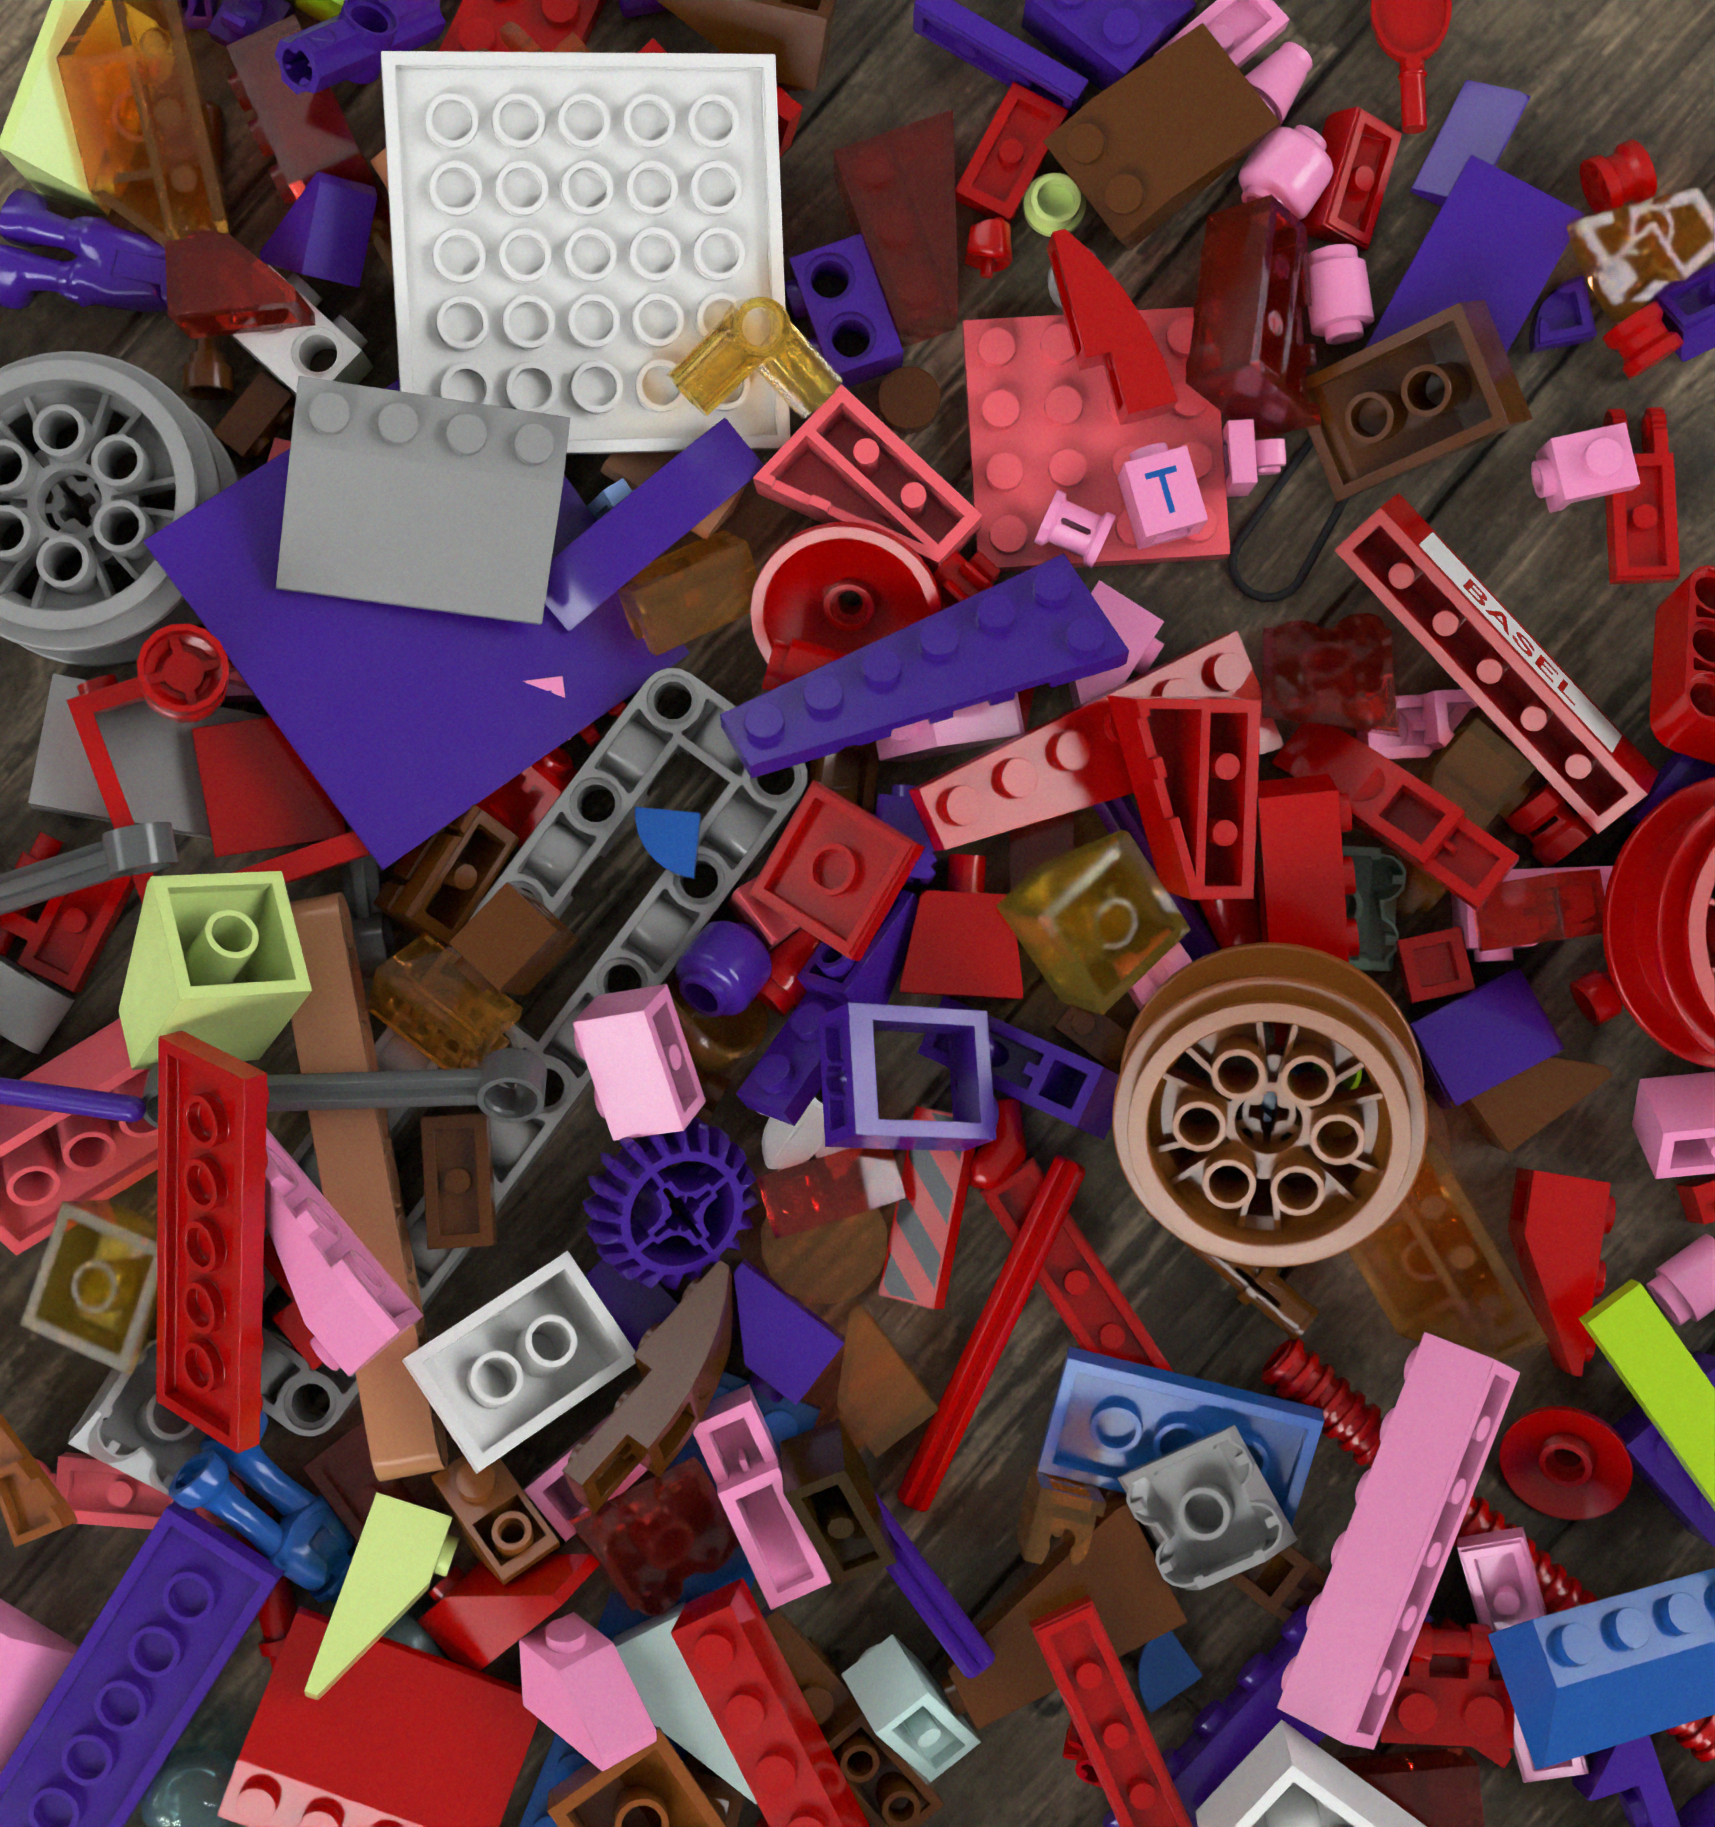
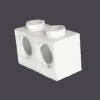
M268 265L217 319L226 332L294 396L297 393L298 376L358 385L374 368L361 350L368 342L364 336L341 315L333 322L324 316L316 308L322 301L320 296L294 272L285 280ZM279 307L291 308L289 320L285 325L278 329H265V320L271 311ZM324 349L337 350L336 361L328 370L323 372L310 371L311 360L317 352Z

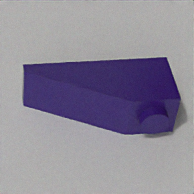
M943 996L938 1007L976 1010L947 996ZM987 1015L988 1030L994 1042V1056L991 1063L993 1089L1105 1140L1112 1124V1108L1119 1075L1097 1063ZM926 1033L917 1053L950 1068L947 1034Z

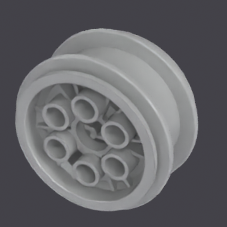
M80 351L43 353L23 358L0 368V636L50 660L83 667L126 665L137 662L142 645L155 631L170 624L189 623L198 627L202 624L144 545L143 541L239 481V478L226 449L212 433L211 428L196 413L189 409L169 387L143 369L117 358ZM110 420L125 423L118 434L105 437ZM78 425V437L74 443L67 448L57 449L56 439L59 432ZM39 446L41 450L34 455L32 451ZM136 453L137 465L134 471L128 477L119 480L117 461L124 455ZM22 463L20 475L16 478L15 481L9 483L17 468ZM75 475L87 476L88 478L83 482ZM176 490L174 511L147 508L146 503L141 499L143 496ZM49 491H51L54 497L51 503L45 504ZM76 494L92 504L88 509L92 518L90 520L92 524L89 527L79 522L83 518V513ZM2 501L9 502V505H1ZM139 520L137 536L131 542L122 545V538L117 530L119 525ZM22 523L24 535L21 542L15 548L4 550L2 539L5 531L11 525ZM50 525H59L61 528L59 531H55ZM82 555L83 561L79 573L70 580L62 581L59 573L60 566ZM119 562L136 581L121 592L116 593L104 565L106 563L114 566ZM37 565L40 577L31 600L19 587Z

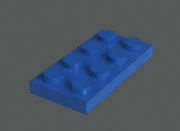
M1068 1346L1038 1457L1037 1471L1126 1493L1118 1480L1119 1476L1218 1430L1235 1425L1292 1528L1324 1424L1323 1409Z

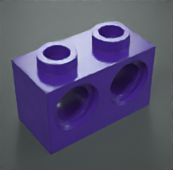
M861 233L789 258L791 280L784 282L785 297L794 320L801 317L806 319L812 339L803 341V345L815 378L825 375L830 390L833 393L841 384L845 388H849L889 374L903 366V349ZM834 276L841 279L847 288L837 297L825 298L817 294L813 286L823 277ZM855 334L862 337L867 342L868 347L859 356L846 357L835 350L834 344L844 335Z

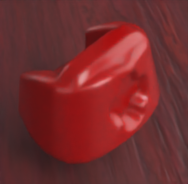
M1001 217L986 219L971 226L966 247L965 263L974 268L981 269L980 277L991 279L993 271H1003L1013 261L1011 226Z

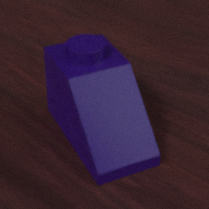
M744 1257L734 1272L744 1362L745 1366L754 1372L748 1380L757 1390L773 1402L779 1404L785 1396L797 1406L844 1345L845 1336Z

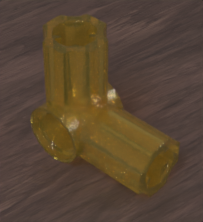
M767 297L742 298L731 304L725 312L724 318L666 374L683 396L704 416H708L755 369L801 419L806 418L814 410L820 408L835 393L837 387L843 381L838 373L792 324L785 308L776 300ZM753 308L762 310L770 322L768 337L757 346L749 343L742 331L743 318Z

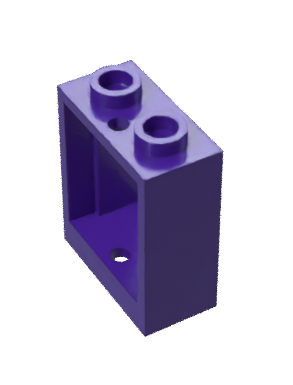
M848 1002L818 1017L825 1147L966 1151L996 1140L999 1108L997 1100L993 1096L991 1063L994 1056V1042L988 1030L987 1011ZM873 1030L947 1034L953 1122L879 1119Z

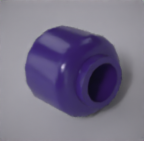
M713 921L698 933L677 961L676 975L681 996L694 1010L709 1017H718L719 1015L734 1016L750 1005L769 980L773 966L769 951L765 947L762 937L753 927L744 923Z

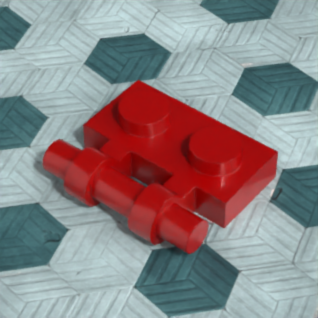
M40 831L30 852L22 851L14 869L57 856L64 842ZM132 876L119 877L50 899L38 921L27 915L31 906L0 915V955L7 956L16 936H19L28 942L16 963L17 965L72 992L81 993L135 887Z
M1423 1622L1378 1740L1381 1743L1514 1748L1515 1710L1502 1674H1489V1665L1492 1662V1658L1496 1657L1488 1634L1496 1631H1491L1489 1624L1467 1623L1465 1630L1432 1629L1430 1622ZM1432 1656L1463 1657L1462 1672L1429 1671Z

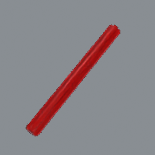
M1057 1155L1050 1165L898 1490V1500L907 1507L920 1512H926L930 1508L1086 1175L1085 1167L1075 1160Z

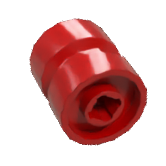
M189 623L170 624L155 631L141 647L137 659L140 689L149 707L162 718L178 723L198 722L212 715L224 702L229 687L228 656L220 641L206 629Z

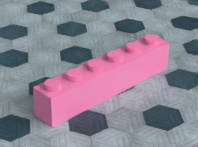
M1424 1332L1420 1345L1412 1350L1405 1363V1383L1396 1406L1386 1414L1381 1424V1444L1372 1467L1362 1475L1355 1493L1357 1505L1348 1528L1337 1538L1331 1552L1332 1569L1322 1593L1315 1597L1309 1607L1306 1617L1308 1630L1298 1655L1291 1659L1283 1673L1281 1681L1283 1693L1277 1706L1278 1709L1344 1744L1374 1750L1520 1372L1493 1358Z

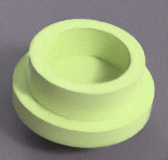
M1048 173L1038 177L1031 183L1024 196L1023 211L1028 224L1036 232L1051 237L1052 232L1066 229L1071 233L1079 226L1085 214L1086 197L1070 176L1066 174Z

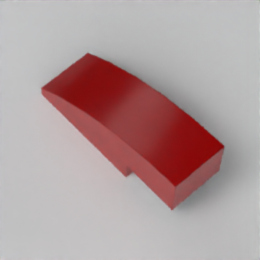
M1066 229L1052 232L1047 245V252L1079 371L1104 364L1120 426L1169 413L1178 402L1165 360L1145 320L1123 287L1089 249Z

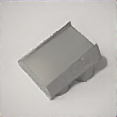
M137 1334L119 1354V1359L77 1425L71 1430L67 1444L168 1495L170 1484L180 1467L194 1455L203 1452L199 1448V1444L207 1434L156 1401L157 1339L151 1341Z
M1235 1425L1218 1430L1140 1465L1118 1477L1127 1494L1126 1501L1134 1518L1144 1524L1157 1548L1155 1562L1163 1579L1171 1585L1179 1587L1181 1591L1204 1589L1264 1563L1298 1540Z

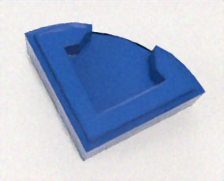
M635 807L637 831L648 853L656 862L670 872L685 878L695 879L701 814Z
M1172 1630L1144 1644L1139 1655L1137 1666L1138 1688L1145 1706L1151 1714L1203 1677L1199 1668Z

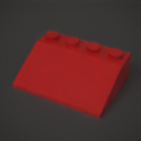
M299 1606L237 1759L217 1816L246 1827H499L539 1718L523 1706L522 1687L382 1636L319 1700L306 1697L304 1690L331 1617Z

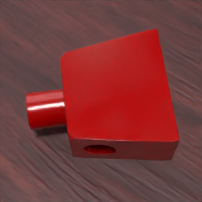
M968 854L948 855L946 891L921 890L899 983V994L1010 1000L1023 999V982L1012 895L985 893L986 856Z

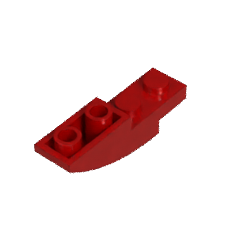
M1311 713L1271 761V765L1288 778L1329 774L1339 793H1348L1353 826L1372 840L1375 837L1477 912L1519 861V855L1467 819L1465 811L1382 754Z

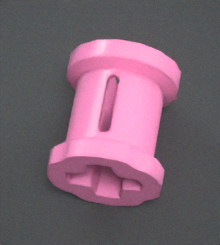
M1057 489L1034 543L1043 546L1050 542L1083 557V565L1093 568L1116 515L1106 512L1103 516H1100L1067 501L1066 493Z

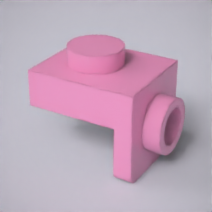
M1626 422L1551 438L1536 452V460L1531 465L1534 490L1539 498L1545 497L1549 513L1564 510L1569 504L1633 490L1640 485Z

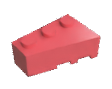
M842 384L753 477L757 494L823 524L831 522H856L874 526L893 534L908 544L923 559L931 573H934L955 551L960 552L981 528L983 515Z

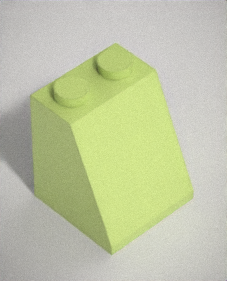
M282 871L151 876L146 886L119 1006V1015L132 1070L150 1069L154 1064L158 1063L159 1036L181 1030L242 1061L259 1060L312 991Z

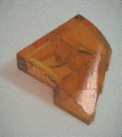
M1689 188L1661 197L1574 219L1566 226L1579 265L1611 322H1622L1637 312L1670 281L1686 280L1715 253V213L1699 188Z

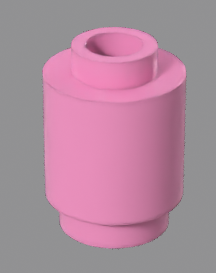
M1335 244L1314 250L1307 255L1308 268L1302 274L1311 333L1315 336L1325 337L1326 343L1332 345L1350 343L1364 336L1363 329L1369 327L1375 321L1366 261L1358 257L1357 247L1352 244Z
M1705 1233L1656 1268L1655 1273L1657 1277L1646 1284L1648 1291L1659 1307L1678 1326H1681L1690 1318L1698 1322L1715 1310V1239Z

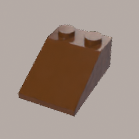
M1201 23L1092 98L1048 136L1043 143L1118 240L1132 250L1253 149L1270 132L1279 127L1281 123L1204 23Z
M1485 300L1459 302L1290 385L1337 502L1476 445L1533 419Z

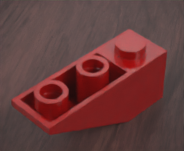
M1517 1167L1508 1233L1554 1367L1571 1375L1582 1377L1584 1362L1591 1361L1596 1343L1579 1318L1592 1309L1594 1298L1601 1296L1605 1286L1606 1264L1604 1260L1600 1259L1603 1234L1610 1233L1616 1215L1615 1198L1609 1196L1611 1183Z

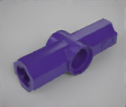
M344 0L339 15L280 39L274 57L281 70V80L297 95L306 91L315 94L344 80L360 84L374 82L381 72V51H412L440 38L446 23L440 11V0Z

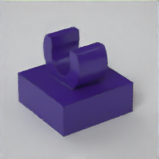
M223 0L207 32L213 41L268 68L274 58L280 39L285 37L297 14L292 5L284 0Z

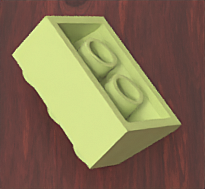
M125 0L51 1L0 136V152L38 192L106 216L110 213L114 199H120L123 196L129 183L130 166L128 162L136 141H142L145 138L151 124L152 110L150 104L158 83L162 84L167 80L173 64V44L157 20Z

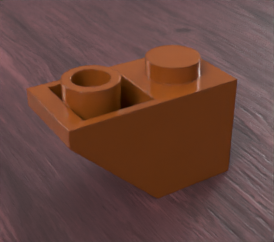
M463 1455L449 1464L447 1469L440 1470L431 1476L439 1504L448 1516L453 1517L452 1523L474 1555L503 1585L560 1547V1542L500 1458L476 1474Z

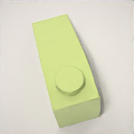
M376 1492L305 1687L304 1693L306 1697L319 1700L429 1589L434 1573L444 1577L447 1576L460 1539L448 1534L453 1517Z

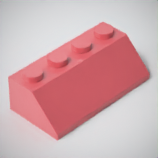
M119 1018L19 1080L134 1095L142 1098L147 1074L150 1069L132 1070L121 1019ZM0 1104V1241L17 1256L158 1170V1128L149 1124L144 1118L137 1122H123Z

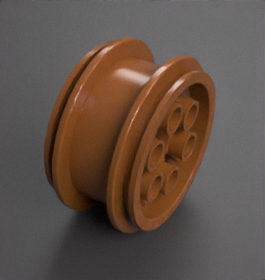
M1260 942L1241 944L1207 954L1187 964L1161 984L1145 1002L1128 1033L1122 1053L1120 1073L1115 1088L1112 1108V1129L1120 1166L1131 1189L1150 1215L1170 1233L1199 1251L1230 1262L1258 1267L1298 1266L1336 1256L1361 1243L1386 1224L1403 1204L1419 1175L1428 1140V1112L1424 1092L1422 1061L1412 1030L1399 1007L1372 978L1350 963L1324 951L1289 943ZM1264 1022L1290 1024L1282 1052H1280V1046L1276 1044L1270 1045L1269 1051H1267ZM1185 1051L1211 1074L1210 1082L1174 1067ZM1232 1056H1245L1255 1063L1256 1068L1248 1072L1239 1065L1224 1067L1222 1062ZM1313 1062L1320 1065L1326 1072L1321 1076L1306 1071L1295 1076L1290 1070L1297 1064ZM1365 1068L1373 1085L1333 1094L1338 1083ZM1272 1091L1277 1096L1275 1109H1272L1271 1120L1266 1122L1264 1121L1262 1101L1264 1095ZM1192 1108H1204L1214 1113L1216 1118L1210 1124L1198 1125L1186 1119L1184 1113ZM1331 1121H1343L1354 1127V1130L1345 1137L1334 1138L1324 1134L1321 1128ZM1247 1127L1253 1132L1252 1139L1244 1134L1241 1129ZM1288 1131L1293 1134L1290 1138L1281 1142V1135ZM1235 1166L1241 1169L1246 1176L1229 1172L1220 1167ZM1299 1172L1307 1174L1305 1176L1282 1179L1290 1173Z

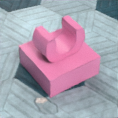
M1254 419L1227 421L1222 430L1226 496H1248L1258 483L1257 475L1279 474L1281 472L1280 466L1286 465L1285 439L1255 441Z

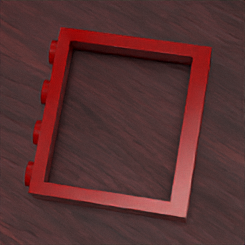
M228 660L229 673L236 671L234 666ZM109 674L79 684L77 686L79 696L67 699L66 701L114 829L135 825L95 716L144 701L145 698L141 692L138 677L119 683L116 674ZM351 831L231 873L282 871L286 885L370 856L371 854L356 833ZM153 872L132 876L142 904L147 882L151 876H154Z

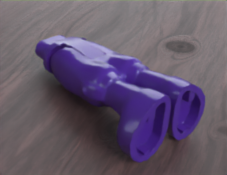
M17 188L8 196L0 212V235L7 242L25 248L49 246L65 249L77 257L71 261H60L36 255L21 248L0 244L1 307L15 310L28 307L37 291L60 293L67 300L82 307L100 305L137 312L162 313L170 311L174 315L179 316L185 315L188 309L211 314L215 307L221 280V266L217 263L198 260L192 249H177L146 235L114 226L103 217L83 216L77 217L74 220L62 217L51 212L49 204L43 195L33 191Z

